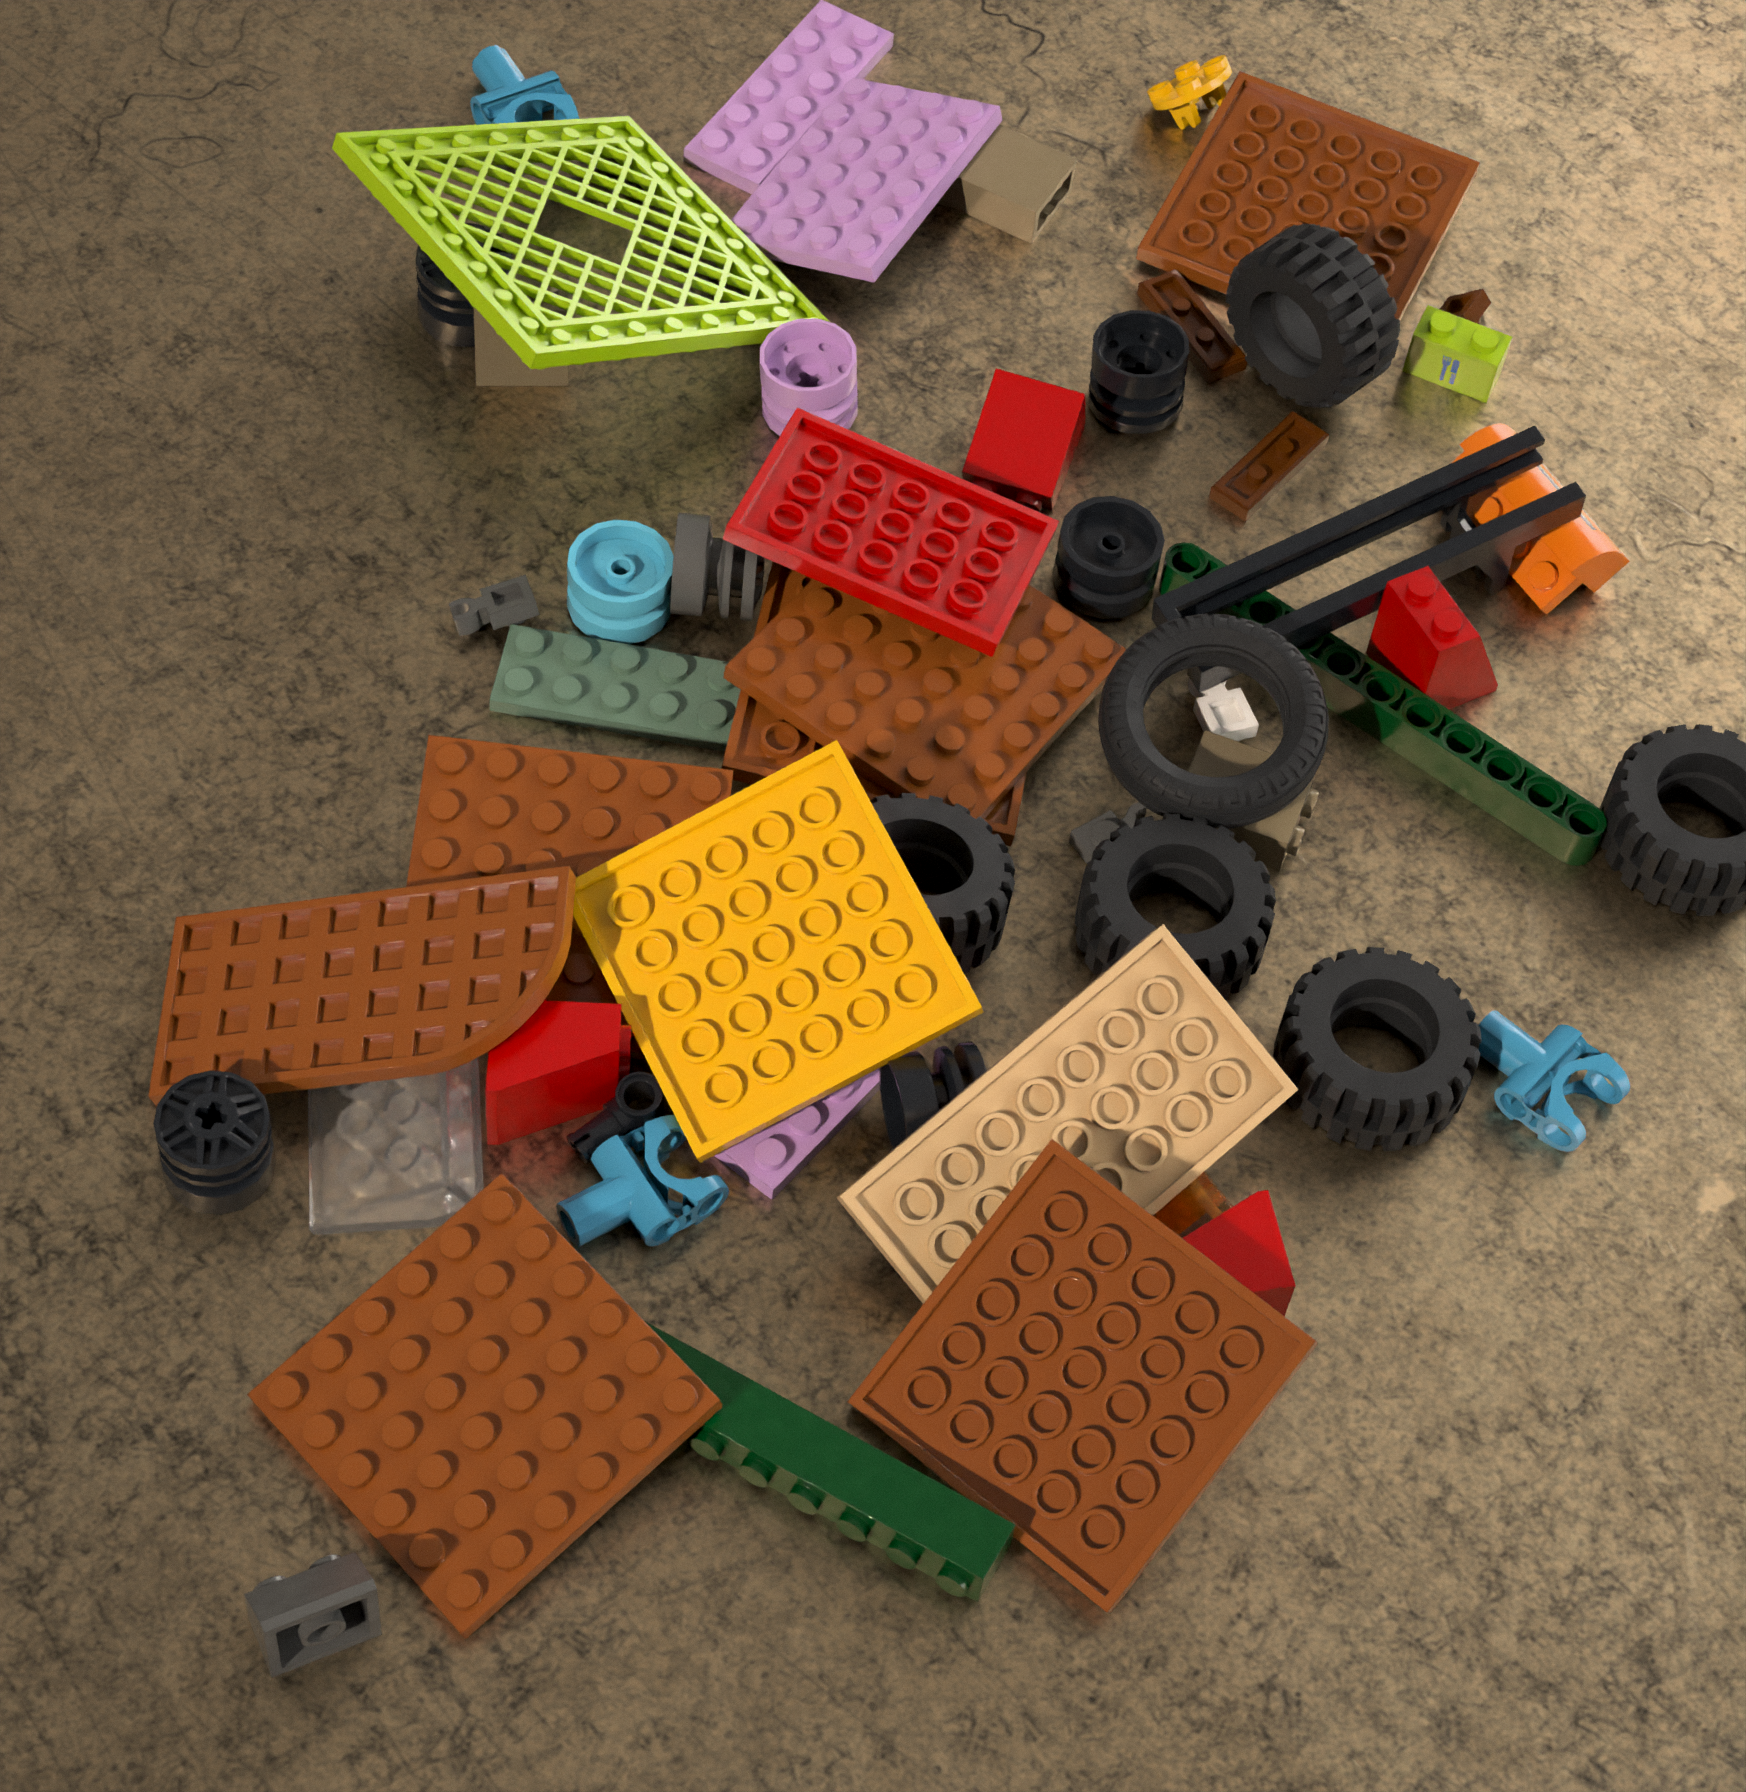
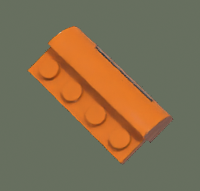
M1506 424L1487 426L1459 444L1464 449V452L1453 462L1517 433ZM1542 463L1533 469L1469 497L1466 512L1475 526L1478 527L1564 486L1548 467ZM1583 508L1579 518L1516 546L1509 573L1540 610L1548 614L1582 583L1595 593L1630 561Z

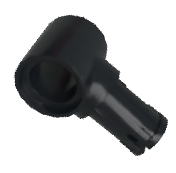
M633 1072L624 1076L617 1085L615 1096L603 1104V1111L575 1132L568 1134L566 1138L574 1152H580L579 1158L587 1164L591 1161L594 1151L604 1141L615 1135L624 1136L635 1129L645 1126L647 1121L666 1116L663 1091L657 1079L652 1074L646 1072ZM645 1097L653 1101L652 1105L644 1110H634L628 1107L632 1100Z

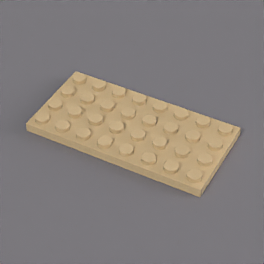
M1162 924L836 1198L924 1304L1051 1139L1055 1140L1151 1215H1154L1299 1089L1164 924Z

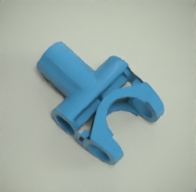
M498 45L489 46L481 50L478 56L474 58L472 63L473 72L487 91L473 96L470 101L476 125L542 121V113L554 109V120L579 119L575 103L571 95L567 94L563 89L560 77L555 71L551 70L526 79L507 51Z
M1496 1010L1486 1015L1478 1025L1482 1040L1478 1049L1481 1054L1480 1056L1508 1076L1494 1092L1496 1105L1510 1120L1521 1121L1530 1130L1538 1134L1537 1139L1555 1149L1565 1152L1575 1151L1586 1139L1585 1127L1580 1119L1573 1114L1574 1110L1566 1102L1565 1095L1583 1094L1594 1100L1598 1098L1609 1104H1618L1630 1091L1629 1078L1622 1067L1609 1054L1601 1053L1589 1045L1582 1037L1583 1033L1572 1026L1558 1025L1539 1043ZM1588 1070L1583 1080L1568 1083L1571 1074L1574 1072ZM1604 1077H1606V1078L1613 1084V1086H1611V1085L1605 1080ZM1551 1089V1092L1541 1105V1110L1538 1108L1535 1112L1531 1109ZM1558 1126L1561 1127L1562 1129H1564L1569 1135H1567V1134H1565L1564 1132H1562V1131L1558 1128Z
M666 1115L647 1121L645 1126L635 1129L624 1136L615 1135L604 1141L597 1147L591 1157V1161L603 1181L558 1202L556 1209L564 1231L572 1243L578 1247L631 1221L644 1243L651 1247L669 1241L670 1237L678 1231L692 1224L697 1225L713 1214L728 1197L729 1188L722 1177L718 1175L708 1176L703 1179L701 1176L692 1179H678L669 1175L660 1166L662 1162L670 1157L669 1153L676 1150L687 1139L675 1115ZM633 1146L636 1152L644 1148V1168L630 1147ZM669 1187L683 1194V1203L668 1198Z

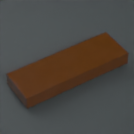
M1174 269L1139 283L1137 295L1152 312L1168 316L1183 328L1189 338L1188 359L1208 384L1246 369L1247 361L1244 358L1246 355L1178 270Z
M1292 411L1211 487L1209 498L1246 522L1327 445L1330 434Z

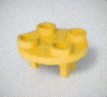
M1225 55L1214 57L1202 66L1199 65L1197 60L1179 66L1174 70L1176 78L1171 81L1160 82L1147 90L1153 107L1156 110L1168 109L1180 129L1183 130L1189 125L1195 128L1201 123L1196 103L1200 101L1199 97L1202 98L1206 107L1211 109L1217 104L1220 106L1227 94L1223 82L1230 77L1232 69Z

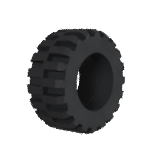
M1301 224L1300 226L1293 225L1288 227L1239 261L1231 273L1226 292V303L1230 304L1227 317L1229 324L1234 326L1235 333L1233 337L1237 346H1242L1246 353L1245 360L1251 368L1255 367L1261 374L1259 378L1267 386L1273 385L1277 388V394L1285 399H1295V403L1298 405L1313 408H1329L1340 404L1389 368L1399 343L1397 338L1400 333V320L1395 319L1397 306L1394 297H1390L1387 287L1389 285L1383 274L1379 276L1373 265L1375 262L1370 256L1362 254L1357 249L1358 244L1349 237H1339V231L1329 227L1320 228V225Z
M1685 724L1667 727L1665 734L1661 730H1657L1643 736L1642 741L1633 743L1625 751L1622 760L1618 762L1599 808L1603 811L1607 824L1599 844L1603 850H1607L1605 859L1614 872L1621 871L1622 876L1620 880L1631 891L1637 888L1643 892V899L1656 906L1658 902L1670 906L1669 911L1679 914H1685L1687 910L1696 911V916H1714L1717 909H1720L1723 914L1740 910L1743 904L1746 905V743L1737 739L1739 734L1727 729L1724 730V733L1712 731V726L1701 724L1695 725L1694 729H1687ZM1688 802L1707 808L1725 821L1734 836L1729 838H1707L1688 832L1669 818L1661 804Z
M901 793L898 798L890 799L888 794L873 798L870 802L913 881L927 885L941 893L938 895H922L963 973L970 972L971 967L976 968L990 957L991 952L998 947L1002 938L1015 885V867L1013 859L1008 853L1007 846L999 834L992 835L993 829L989 823L981 817L973 818L970 816L969 809L957 803L953 807L944 804L943 798L929 795L928 799L916 798L915 793Z
M1164 814L1162 820H1154L1153 816L1137 819L1133 828H1130L1128 824L1120 826L1111 832L1109 840L1101 841L1094 849L1091 861L1087 862L1083 874L1074 924L1077 926L1075 937L1078 948L1083 953H1086L1085 963L1095 975L1103 973L1157 928L1146 921L1136 911L1131 902L1152 893L1169 892L1180 894L1195 900L1205 907L1214 917L1217 925L1197 933H1170L1227 1001L1229 992L1231 994L1239 993L1248 984L1250 975L1256 974L1261 964L1275 916L1273 910L1276 903L1275 889L1269 883L1270 874L1265 864L1261 860L1254 862L1256 852L1244 840L1241 843L1234 840L1235 833L1220 825L1219 829L1208 826V820L1194 816L1193 821L1180 819V814Z
M1367 947L1366 952L1358 954L1356 949L1338 952L1335 962L1331 957L1317 962L1313 965L1311 972L1303 974L1296 982L1292 995H1289L1274 1043L1273 1057L1299 1089L1286 1101L1292 1109H1302L1301 1119L1312 1129L1315 1130L1320 1126L1328 1131L1327 1138L1341 1143L1342 1139L1355 1142L1354 1148L1371 1151L1373 1145H1382L1383 1151L1401 1150L1404 1141H1408L1410 1146H1417L1428 1141L1431 1133H1440L1450 1124L1453 1115L1458 1113L1481 1054L1478 1049L1482 1041L1481 1031L1478 1024L1473 1022L1476 1013L1467 998L1462 1000L1459 998L1461 993L1460 987L1450 977L1445 980L1438 975L1440 969L1428 961H1425L1422 965L1411 960L1412 954L1397 950L1396 955L1384 953V948ZM1360 1025L1387 1030L1407 1043L1415 1053L1420 1065L1411 1070L1396 1073L1371 1070L1349 1058L1338 1046L1333 1033L1347 1027Z

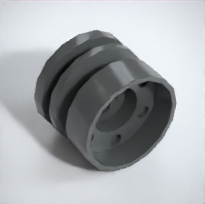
M679 513L673 557L670 614L702 616L708 595L718 596L721 618H729L731 597L742 598L740 620L752 621L753 612L762 595L765 558L727 542L723 538L713 537L710 515Z

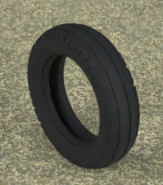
M1198 614L1163 623L1142 635L1125 650L1113 666L1105 682L1100 699L1098 724L1102 748L1113 773L1122 786L1139 803L1160 816L1164 814H1180V819L1193 821L1194 816L1207 819V825L1219 829L1220 825L1230 829L1250 825L1274 815L1303 792L1311 782L1323 759L1328 740L1329 717L1325 695L1316 673L1301 652L1284 637L1248 619L1224 614ZM1220 666L1239 671L1262 685L1275 701L1282 718V740L1266 761L1245 773L1229 777H1207L1190 773L1167 760L1154 746L1147 733L1143 709L1151 693L1165 679L1188 668Z

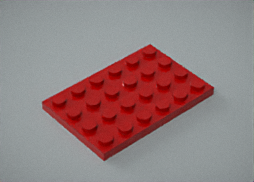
M797 407L727 523L723 540L993 657L1055 535L1059 521Z

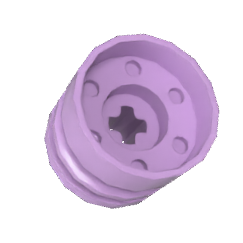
M797 319L781 324L766 336L760 347V377L763 417L769 428L780 436L798 407L849 429L858 415L856 345L849 333L838 325L821 319Z

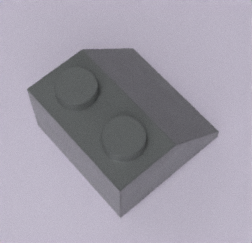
M356 1552L342 1557L337 1554L325 1556L315 1561L306 1571L287 1578L285 1576L270 1577L257 1584L253 1591L244 1594L248 1618L271 1678L382 1635L377 1587Z

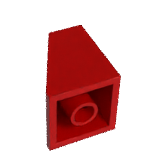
M996 368L962 470L963 479L1000 496L1012 499L1014 502L1037 512H1040L1041 508L1053 511L1086 424V395Z
M1429 566L1387 581L1366 650L1367 656L1447 709H1452L1495 692L1498 684L1480 635Z
M544 1000L519 1029L488 1052L485 1090L487 1145H500L603 1109V1104L615 1096V1090L621 1079L630 1074L631 1025H621L622 1004Z
M1268 1190L1257 1191L1183 1237L1190 1245L1285 1317L1296 1285Z

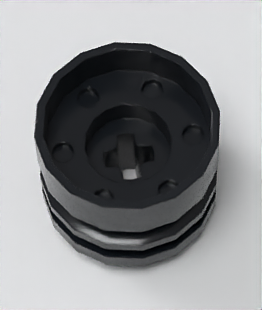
M465 223L488 233L491 230L480 224ZM477 241V243L483 248L485 243ZM418 246L416 254L418 317L424 330L436 340L451 346L475 347L474 307L432 259ZM491 246V252L513 259V254ZM501 268L507 275L509 274V270Z
M1130 310L1114 314L1099 325L1093 335L1092 369L1090 370L1089 407L1098 420L1109 428L1131 434H1147L1159 431L1176 421L1183 408L1185 376L1187 374L1189 338L1183 328L1168 316L1141 310Z
M972 1041L959 1043L955 1046L954 1055L947 1046L938 1047L934 1051L932 1073L923 1055L918 1051L909 1052L899 1058L888 1061V1064L880 1067L879 1081L882 1110L892 1150L987 1071L982 1055Z
M212 1070L189 1075L168 1089L157 1104L153 1125L166 1188L178 1203L197 1213L223 1215L243 1210L261 1198L273 1180L276 1165L271 1119L265 1096L251 1081L235 1073Z

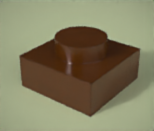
M1482 288L1449 296L1440 307V310L1480 324V318L1491 304V301Z

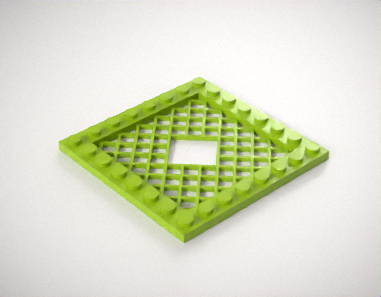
M630 116L336 133L332 146L333 151L530 369L541 370L548 367L583 365L585 363L610 360L620 361L628 358L656 357L663 354L691 353L699 350L762 344L770 332L781 324L797 319H821L830 322ZM602 158H613V159H615L620 165L615 164V163L610 162V161H607V160L602 159ZM577 160L589 166L586 169L568 161ZM531 163H542L553 167V169L549 171ZM505 165L515 169L516 173L514 174L495 166ZM457 168H469L480 173L478 176H475ZM595 168H597L610 174L616 175L619 178L618 180H615L605 175L594 172ZM430 170L442 176L438 179L420 171ZM559 170L583 179L582 183L559 175ZM523 173L547 181L546 186L522 177ZM486 175L510 184L509 188L485 180ZM451 178L473 188L470 191L447 181ZM625 179L639 184L644 190L625 184ZM589 182L613 190V194L588 186ZM557 185L578 194L574 197L552 187ZM427 187L435 189L434 193H432ZM517 187L540 195V200L517 192ZM482 190L504 200L501 203L478 193ZM443 192L466 201V204L464 206L440 196ZM619 194L644 202L643 206L619 198ZM586 196L608 205V207L605 209L584 201L583 197ZM547 199L633 231L621 265L534 233ZM510 202H514L535 210L532 215L509 205ZM474 204L498 214L495 218L472 209V206ZM649 205L664 210L669 216L648 209ZM614 208L638 216L637 221L613 212ZM452 214L460 216L458 221ZM504 216L529 225L528 229L526 230L503 221ZM468 219L489 227L491 230L488 233L467 225L465 222ZM646 219L669 229L665 232L643 222ZM499 231L523 241L520 245L496 235ZM674 231L689 236L694 242L673 235ZM641 234L662 242L663 246L660 247L638 238V236ZM477 241L485 243L483 248L477 243ZM531 243L552 251L554 254L551 257L528 248V245ZM491 246L516 255L515 260L491 252ZM669 246L694 254L693 258L668 250ZM633 249L658 257V260L655 262L632 253ZM560 255L585 264L584 269L559 260ZM700 257L714 262L720 269L700 262ZM524 258L548 267V269L544 272L521 262ZM664 260L689 269L688 273L663 265ZM628 263L652 272V277L627 268ZM594 267L617 277L614 281L590 270ZM501 268L509 270V274L507 275ZM554 270L579 279L578 284L553 275ZM695 272L718 280V285L695 277ZM516 274H519L542 284L539 288L515 279ZM659 275L684 284L683 288L681 289L658 280ZM625 279L648 289L646 292H643L621 282ZM587 282L611 291L610 296L584 287L585 283ZM725 284L739 288L746 296L726 289ZM548 286L572 294V300L547 291ZM690 287L713 295V301L689 292ZM657 291L678 299V303L675 304L653 295V292ZM617 294L642 303L641 308L616 299ZM527 296L535 298L534 304ZM582 298L605 307L604 312L578 303L579 299ZM723 299V300H726V301H728V302H727V303H720V300ZM542 301L566 310V316L541 307ZM686 302L694 306L684 307V304ZM648 306L658 309L647 311ZM611 310H614V311L619 312V314H610V313H611ZM574 314H577V315L582 316V317H581V318H573V315H574Z

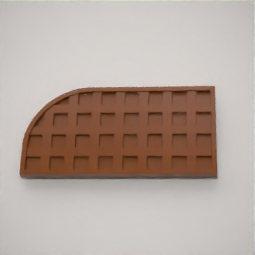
M570 866L176 917L148 1097L157 1106L171 1086L189 1075L210 1070L235 1073L251 1081L264 1095L433 1075L451 1070L476 1059L496 1047L519 1029L539 1008L559 978L571 945L576 885L575 874Z

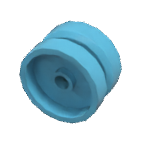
M615 519L594 524L581 532L569 548L567 561V608L573 623L586 636L623 644L645 641L661 631L671 616L670 602L674 556L669 543L655 529L637 521Z

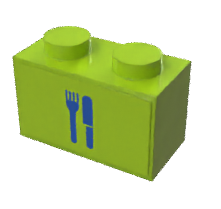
M1427 305L1412 335L1402 371L1487 403L1501 374L1512 336Z

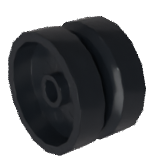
M1116 496L1092 497L1076 504L1064 516L1059 534L1058 551L1052 573L1056 591L1067 605L1084 615L1100 619L1124 618L1140 611L1152 598L1165 542L1161 524L1148 509L1133 500Z

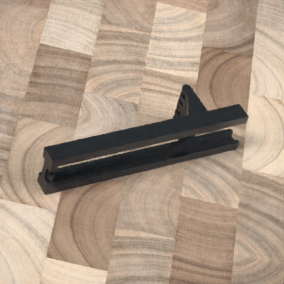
M1534 425L1154 598L1152 621L1158 627L1168 621L1185 618L1186 616L1216 614L1439 511H1442L1440 525L1445 532H1451L1450 540L1263 625V627L1277 632L1296 648L1379 610L1387 581L1429 566L1439 581L1476 566L1474 573L1480 581L1486 580L1485 589L1490 595H1494L1500 592L1506 585L1515 547L1579 518L1586 495L1577 482H1573L1478 527L1475 526L1466 512L1469 497L1543 463V457L1536 448L1544 445L1545 438ZM1220 666L1188 668L1187 672L1199 693L1241 674L1239 671Z

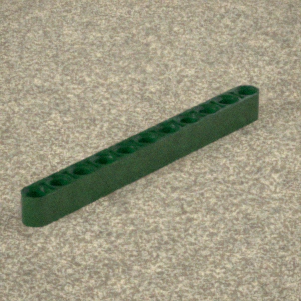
M1182 542L1169 547L1165 554L1159 581L1160 594L1168 593L1227 565L1192 543ZM1264 591L1216 614L1236 616V618H1244L1265 625L1295 611V609L1268 591ZM1331 632L1297 647L1316 673L1328 708L1558 860L1574 866L1584 865L1592 860L1607 826L1603 811L1596 805Z

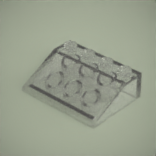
M478 1057L461 1066L433 1075L308 1089L309 1231L315 1235L439 1227L484 1189Z

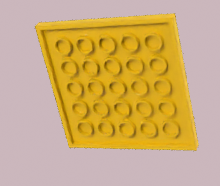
M837 740L576 877L573 916L617 1003L622 1004L621 1011L628 1024L631 1025V1030L700 1163L888 1064V1061L899 1058L984 1013L979 1000Z

